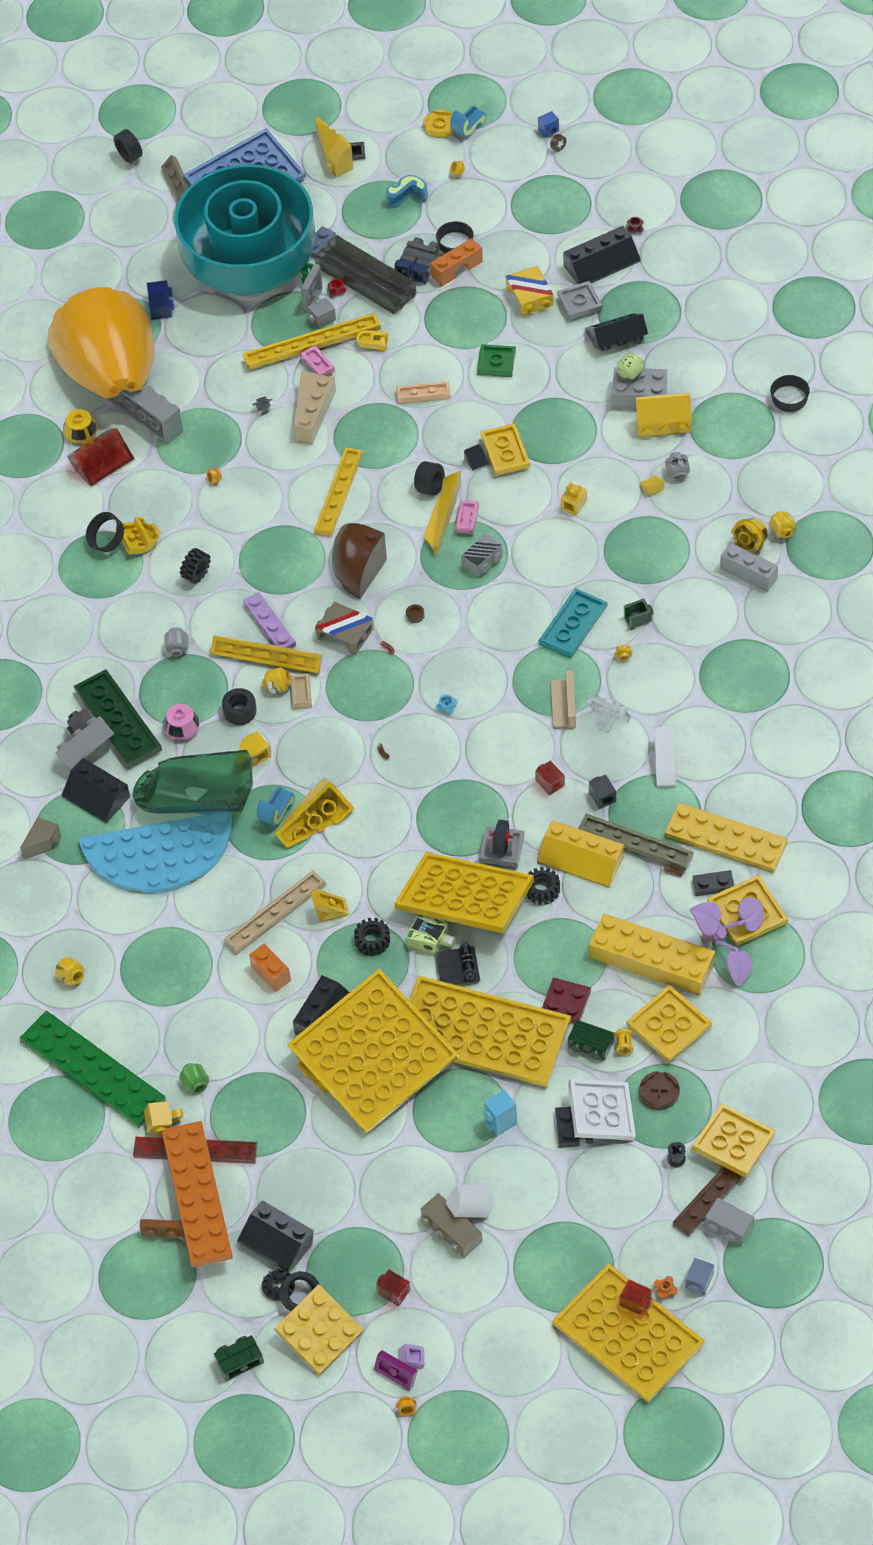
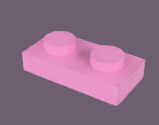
M316 345L301 353V358L314 373L328 376L335 372L334 366Z

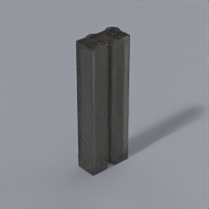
M338 235L328 242L326 248L323 247L314 255L315 264L320 265L323 272L335 279L343 280L346 286L392 314L401 310L416 295L415 281Z

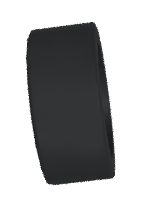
M124 129L114 135V145L126 162L132 163L142 157L141 145L130 130Z
M298 1271L292 1273L282 1282L279 1296L281 1303L286 1309L292 1311L298 1305L289 1298L288 1288L290 1284L297 1280H303L313 1290L319 1284L314 1275Z

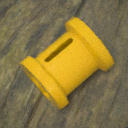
M619 1029L615 1032V1038L617 1039L616 1053L619 1055H628L634 1051V1047L631 1045L633 1033L630 1029Z

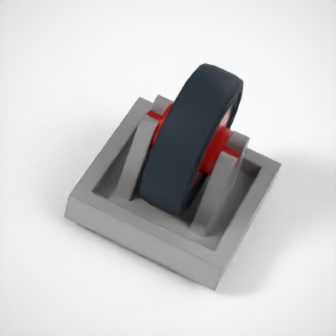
M498 820L496 827L486 826L479 862L518 867L525 835L524 831L509 829V821Z

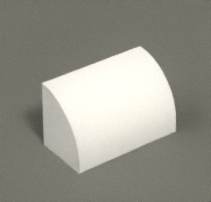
M456 1184L446 1201V1205L454 1217L488 1218L493 1205L491 1188L489 1185Z

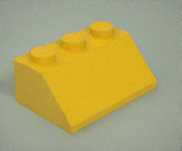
M690 392L636 397L638 437L692 432Z

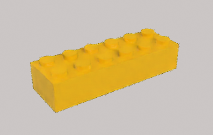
M603 913L589 943L590 958L701 995L715 964V951L605 913Z

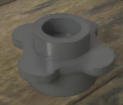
M265 396L256 399L257 402L252 404L253 406L256 405L257 410L271 407L270 401L272 399H267Z

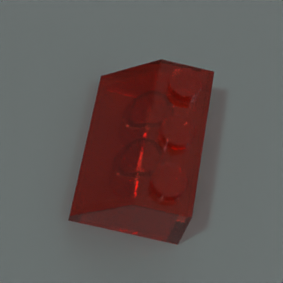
M117 428L108 429L67 455L74 470L90 486H93L135 459Z

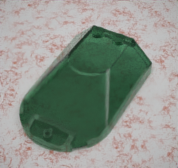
M248 750L178 756L163 760L158 763V767L152 771H145L137 780L133 788V799L141 810L155 814L209 815L242 812L253 786L251 756Z

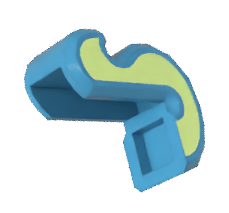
M471 106L464 114L455 110L450 118V127L458 135L468 137L475 131L477 126L483 125L486 120V113L475 106Z
M415 175L404 176L398 181L397 187H394V185L387 187V203L390 206H398L411 194H415L416 197L425 202L428 198L427 183Z
M282 787L276 788L268 802L260 800L257 806V818L272 827L279 825L285 816L286 810L290 809L294 803V793Z

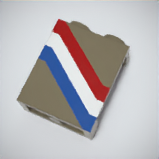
M335 601L331 607L326 609L324 617L315 626L318 640H321L324 634L347 643L349 653L353 655L358 653L374 630L372 617Z

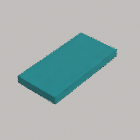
M575 588L538 640L539 645L572 658L607 608L608 602Z

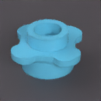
M443 695L440 697L436 709L451 714L454 712L453 708L458 704V701L451 695Z

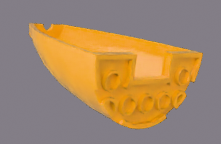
M111 287L91 288L70 297L68 302L57 309L48 328V347L57 363L78 384L106 399L119 396V392L123 389L128 390L129 393L141 390L151 370L155 354L151 323L142 304L129 293L123 290H114Z

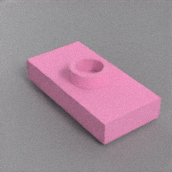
M461 500L455 533L474 534L479 502Z

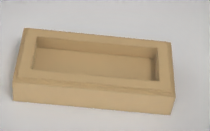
M309 673L291 675L293 709L312 708Z

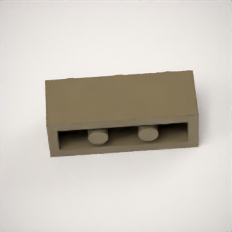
M437 1193L420 1208L421 1221L425 1226L432 1227L440 1240H446L454 1253H460L465 1258L482 1243V1232L465 1217H454L446 1205L447 1200Z

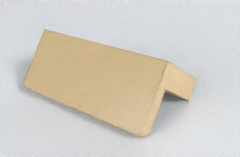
M573 670L565 671L566 680H551L554 729L576 728Z

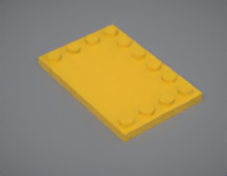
M425 852L396 899L394 906L397 910L504 934L532 886L534 876Z
M610 1263L552 1320V1324L647 1403L705 1345L704 1339ZM629 1298L632 1299V1300H634V1301H637V1302H639V1303H641V1304H643V1305H642V1306H641V1305H638V1304H636V1303L630 1301Z

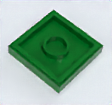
M481 344L477 375L512 377L516 346Z

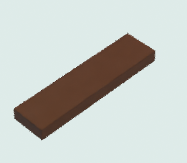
M722 1167L676 1217L673 1225L689 1237L705 1220L707 1213L717 1198L723 1200L740 1182L742 1176Z

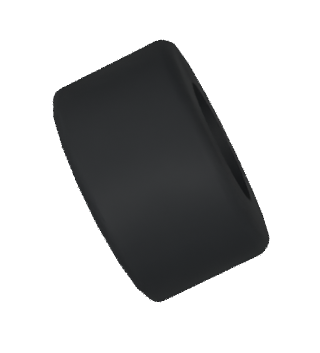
M428 461L421 462L414 476V485L417 492L433 496L437 495L442 489L443 478L445 477L443 466Z
M235 688L228 691L222 699L223 715L230 723L244 725L254 719L257 713L256 700L253 693L249 690ZM238 704L246 705L240 709L233 708Z

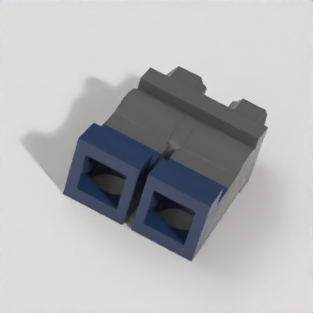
M415 237L413 241L408 240L400 259L396 260L394 264L395 276L408 280L411 278L412 281L426 284L431 275L430 263L438 258L439 247L438 243L433 241L428 246L424 245V240ZM401 270H407V273H402ZM417 274H422L423 278L418 277Z

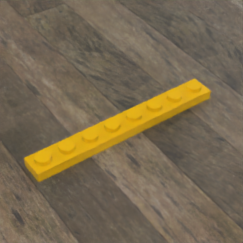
M372 313L243 353V358L248 370L300 355L315 345L319 349L355 338L359 332L364 330H381V325L376 314Z

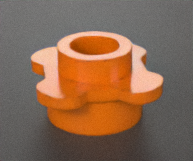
M666 1276L665 1279L654 1281V1287L657 1288L659 1298H669L677 1294L678 1288L673 1284V1277Z

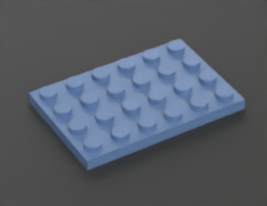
M267 128L183 174V178L190 186L201 177L213 171L244 164L272 167L291 175L297 181L306 177V173Z

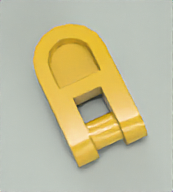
M364 330L356 336L357 344L361 348L377 349L381 352L387 349L386 342L389 338L387 332Z

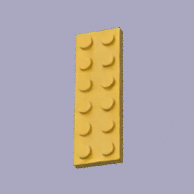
M678 802L664 837L775 873L788 843V838L680 802Z

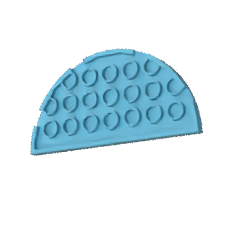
M231 810L80 837L79 842L86 861L92 866L94 872L108 883L127 891L132 889L142 891V893L169 892L189 885V882L200 876L203 877L220 861L228 847V841L232 834Z

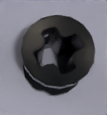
M672 1142L668 1146L667 1161L674 1168L682 1167L686 1162V1150L683 1143Z

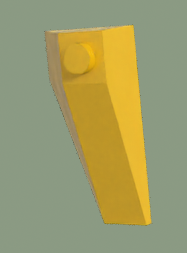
M315 118L316 132L328 172H332L337 178L353 170L352 148L343 135L335 134V129H329L328 125L320 118Z
M323 778L308 792L274 834L286 848H289L307 839L309 836L341 822L355 808L330 780Z

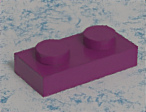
M383 1350L377 1354L374 1366L375 1371L408 1390L414 1386L418 1370Z

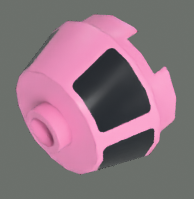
M186 704L171 706L163 721L164 731L174 741L175 739H185V741L192 739L197 734L200 726V718L197 713Z

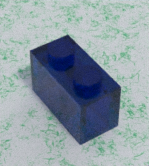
M167 280L148 282L147 291L151 320L171 318V310H175L174 301L170 300V297H173L172 287H168Z

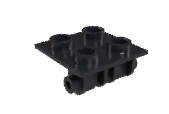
M465 941L461 943L459 949L435 952L440 981L453 985L480 981L475 946L471 947Z

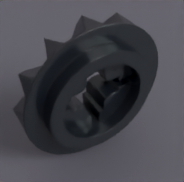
M278 1268L275 1271H269L266 1276H263L261 1286L265 1296L274 1301H281L279 1296L280 1288L274 1286V1279L282 1282L291 1274ZM295 1281L288 1288L289 1297L294 1292Z

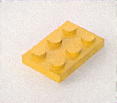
M515 423L480 431L495 476L530 468V461Z

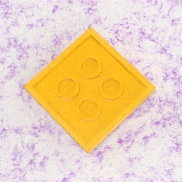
M759 875L707 898V902L715 903L720 908L722 916L719 922L722 926L742 920L738 913V907L743 899L752 897L759 900L762 904L764 918L757 930L748 931L744 923L726 929L727 934L736 947L788 923L787 916Z
M668 985L628 1019L626 1025L670 1063L712 1027V1021Z
M721 1103L693 1143L691 1150L746 1178L774 1138L776 1130Z
M320 1284L274 1328L279 1336L318 1375L364 1330Z

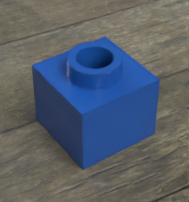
M553 111L538 117V130L544 137L559 131V118Z

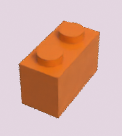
M265 943L249 954L251 967L275 992L291 981L289 968Z

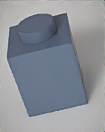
M694 1258L685 1279V1288L694 1294L700 1293L705 1295L714 1275V1264Z

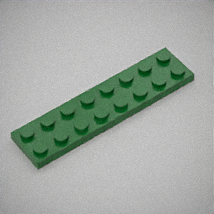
M47 1010L19 1037L20 1042L138 1128L145 1123L144 1109L148 1103L166 1101V1097Z

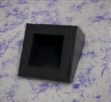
M364 141L349 143L352 148V159H365Z
M480 444L464 450V459L472 471L488 464Z

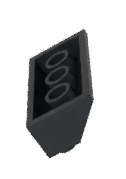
M623 225L563 252V266L577 284L587 281L594 283L641 262L634 240Z

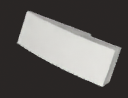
M655 727L657 788L676 787L674 727Z

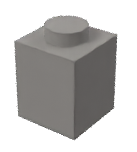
M327 298L308 306V319L318 329L336 320L335 308Z

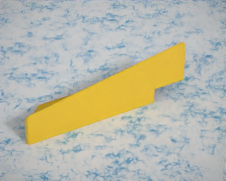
M461 471L443 478L441 494L438 495L424 534V540L432 547L435 555L439 553L457 502L456 497L461 486Z

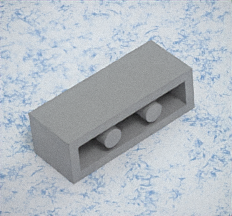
M729 543L721 554L720 569L767 592L778 579V565L732 543Z
M93 716L86 722V728L83 730L79 728L71 735L72 739L69 742L64 740L56 747L58 751L55 754L70 771L82 758L88 757L114 735V732L100 716L97 719Z

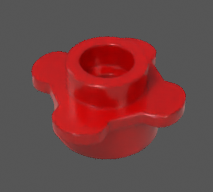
M333 279L327 284L332 296L346 292L344 281L341 279Z

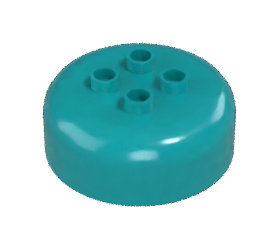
M255 164L234 165L218 169L201 177L181 196L174 216L179 254L187 270L204 285L228 294H259L286 284L306 266L314 249L315 223L313 205L308 192L291 175L268 166Z

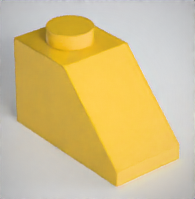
M258 731L247 735L241 740L236 760L239 775L272 757L270 745Z

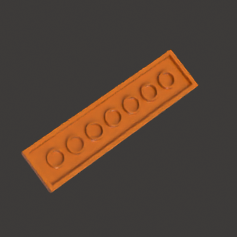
M202 1121L165 1128V1131H162L191 1267L233 1259Z

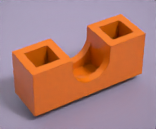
M472 238L430 263L431 277L439 285H446L456 279L455 273L461 265L470 270L483 262L482 247Z

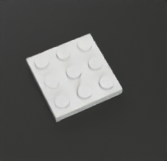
M569 1080L568 1089L575 1137L634 1140L636 1134L628 1082Z

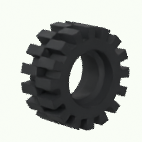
M192 548L188 555H185V560L181 563L183 565L180 566L181 571L179 573L182 578L197 584V582L201 581V578L205 577L204 574H207V568L210 567L209 563H211V556L198 548Z
M540 867L539 871L537 868H534V873L532 871L528 873L534 876V882L526 894L529 900L532 898L533 903L538 901V905H542V902H545V905H547L548 900L552 903L554 898H558V893L560 894V880L554 870L550 872V868L547 867L544 870V867ZM539 882H547L550 884V887L546 890H539L535 885Z
M368 918V922L364 919L362 920V925L360 923L357 924V928L354 930V938L360 952L363 951L365 955L369 952L370 956H373L374 952L380 955V950L384 953L386 951L385 947L388 948L390 943L388 925L384 924L383 920L378 922V918H374V921ZM375 932L380 935L379 939L375 941L365 939V935Z

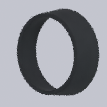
M452 221L443 224L437 230V243L439 249L444 254L454 249L440 243L446 234L460 232L467 235L469 239H473L474 232L468 224Z
M781 376L774 380L771 385L772 402L778 409L793 412L800 410L807 403L810 387L799 376ZM795 386L800 388L806 397L800 402L788 404L776 399L774 394L781 387Z
M110 512L97 514L89 522L86 529L88 545L102 552L114 550L121 543L124 536L123 523ZM108 520H116L117 529L115 536L110 543L99 548L96 542L99 528Z

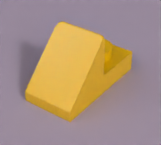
M318 889L311 893L319 921H327L349 915L345 898Z

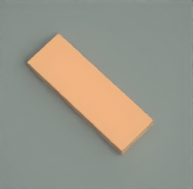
M449 381L396 386L398 404L451 399Z

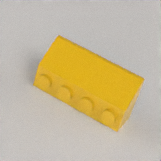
M552 820L544 835L537 863L610 888L624 859V844Z

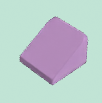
M404 1344L398 1349V1359L413 1368H424V1347Z

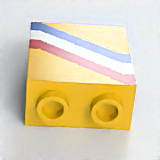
M538 265L505 276L506 289L508 292L513 291L520 304L521 316L554 306V294Z

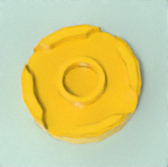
M435 110L430 115L427 114L423 122L425 132L435 138L450 136L454 133L450 127L452 113L446 110Z

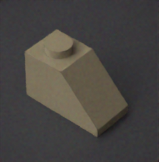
M37 817L20 847L22 857L28 859L52 850L61 839L58 824Z

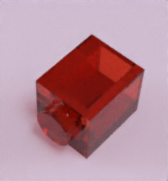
M551 760L541 764L535 770L536 782L549 796L565 786V775Z
M388 1269L385 1275L382 1274L376 1283L378 1295L397 1306L401 1305L411 1291L410 1281Z
M630 1279L619 1296V1306L643 1316L645 1310H650L654 1301L652 1289Z

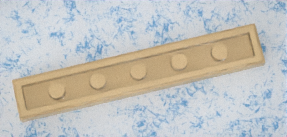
M312 870L224 938V943L236 954H239L312 897L311 893L315 889H323L326 886V882Z

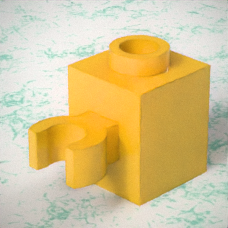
M570 481L566 486V491L561 496V509L577 516L587 502V489Z
M168 1101L148 1103L144 1109L148 1134L162 1135V1131H165V1128L171 1127L172 1122H180L181 1118L184 1117L182 1109L170 1111Z

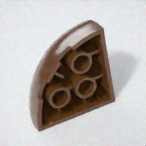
M348 523L340 528L335 537L332 547V566L335 577L343 585V588L351 595L361 599L387 561L385 533L363 524Z

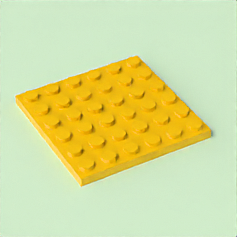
M380 968L287 1044V1047L366 1134L459 1057V1054Z

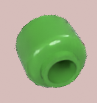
M188 1063L182 1068L179 1075L184 1088L190 1093L198 1094L203 1092L209 1083V1077L201 1064Z

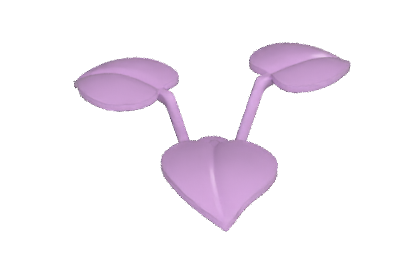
M752 897L743 899L738 907V913L742 920L725 926H721L719 923L722 914L720 908L715 903L704 902L692 907L690 912L694 916L698 928L703 933V938L707 942L715 941L716 945H722L733 950L727 955L728 971L735 985H742L752 971L751 957L746 951H739L737 947L721 940L726 936V929L742 925L743 923L748 931L757 930L764 918L762 904L759 900Z

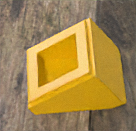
M657 476L639 482L648 497L664 490V481Z

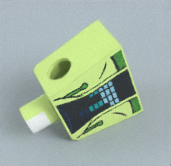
M419 914L405 937L406 948L431 954L439 952L442 945L452 949L456 938L448 935L449 926L446 921Z

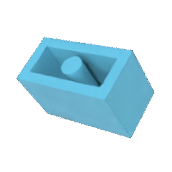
M505 1090L484 1102V1124L490 1132L493 1131L496 1136H499L517 1124L516 1103Z

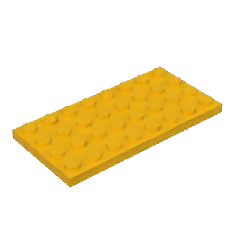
M419 975L409 999L459 1054V1057L453 1062L539 1086H548L571 1022V1016Z

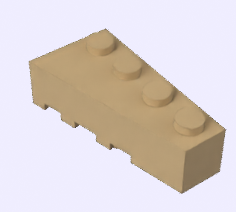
M301 370L294 424L297 441L313 444L336 393L335 377Z

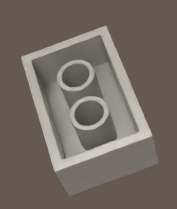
M614 367L612 408L636 409V397L667 395L668 369L643 368L635 379L630 380L620 377L617 373L619 371L618 368Z

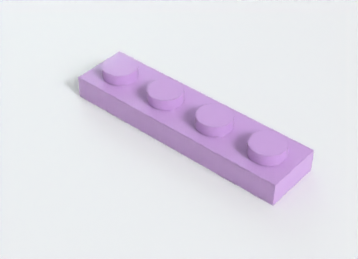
M259 592L243 600L244 606L273 645L291 649L296 646L293 637Z

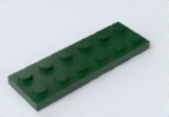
M107 669L74 685L75 692L92 716H95L96 719L100 716L114 732V735L109 740L128 767L162 750L161 744Z

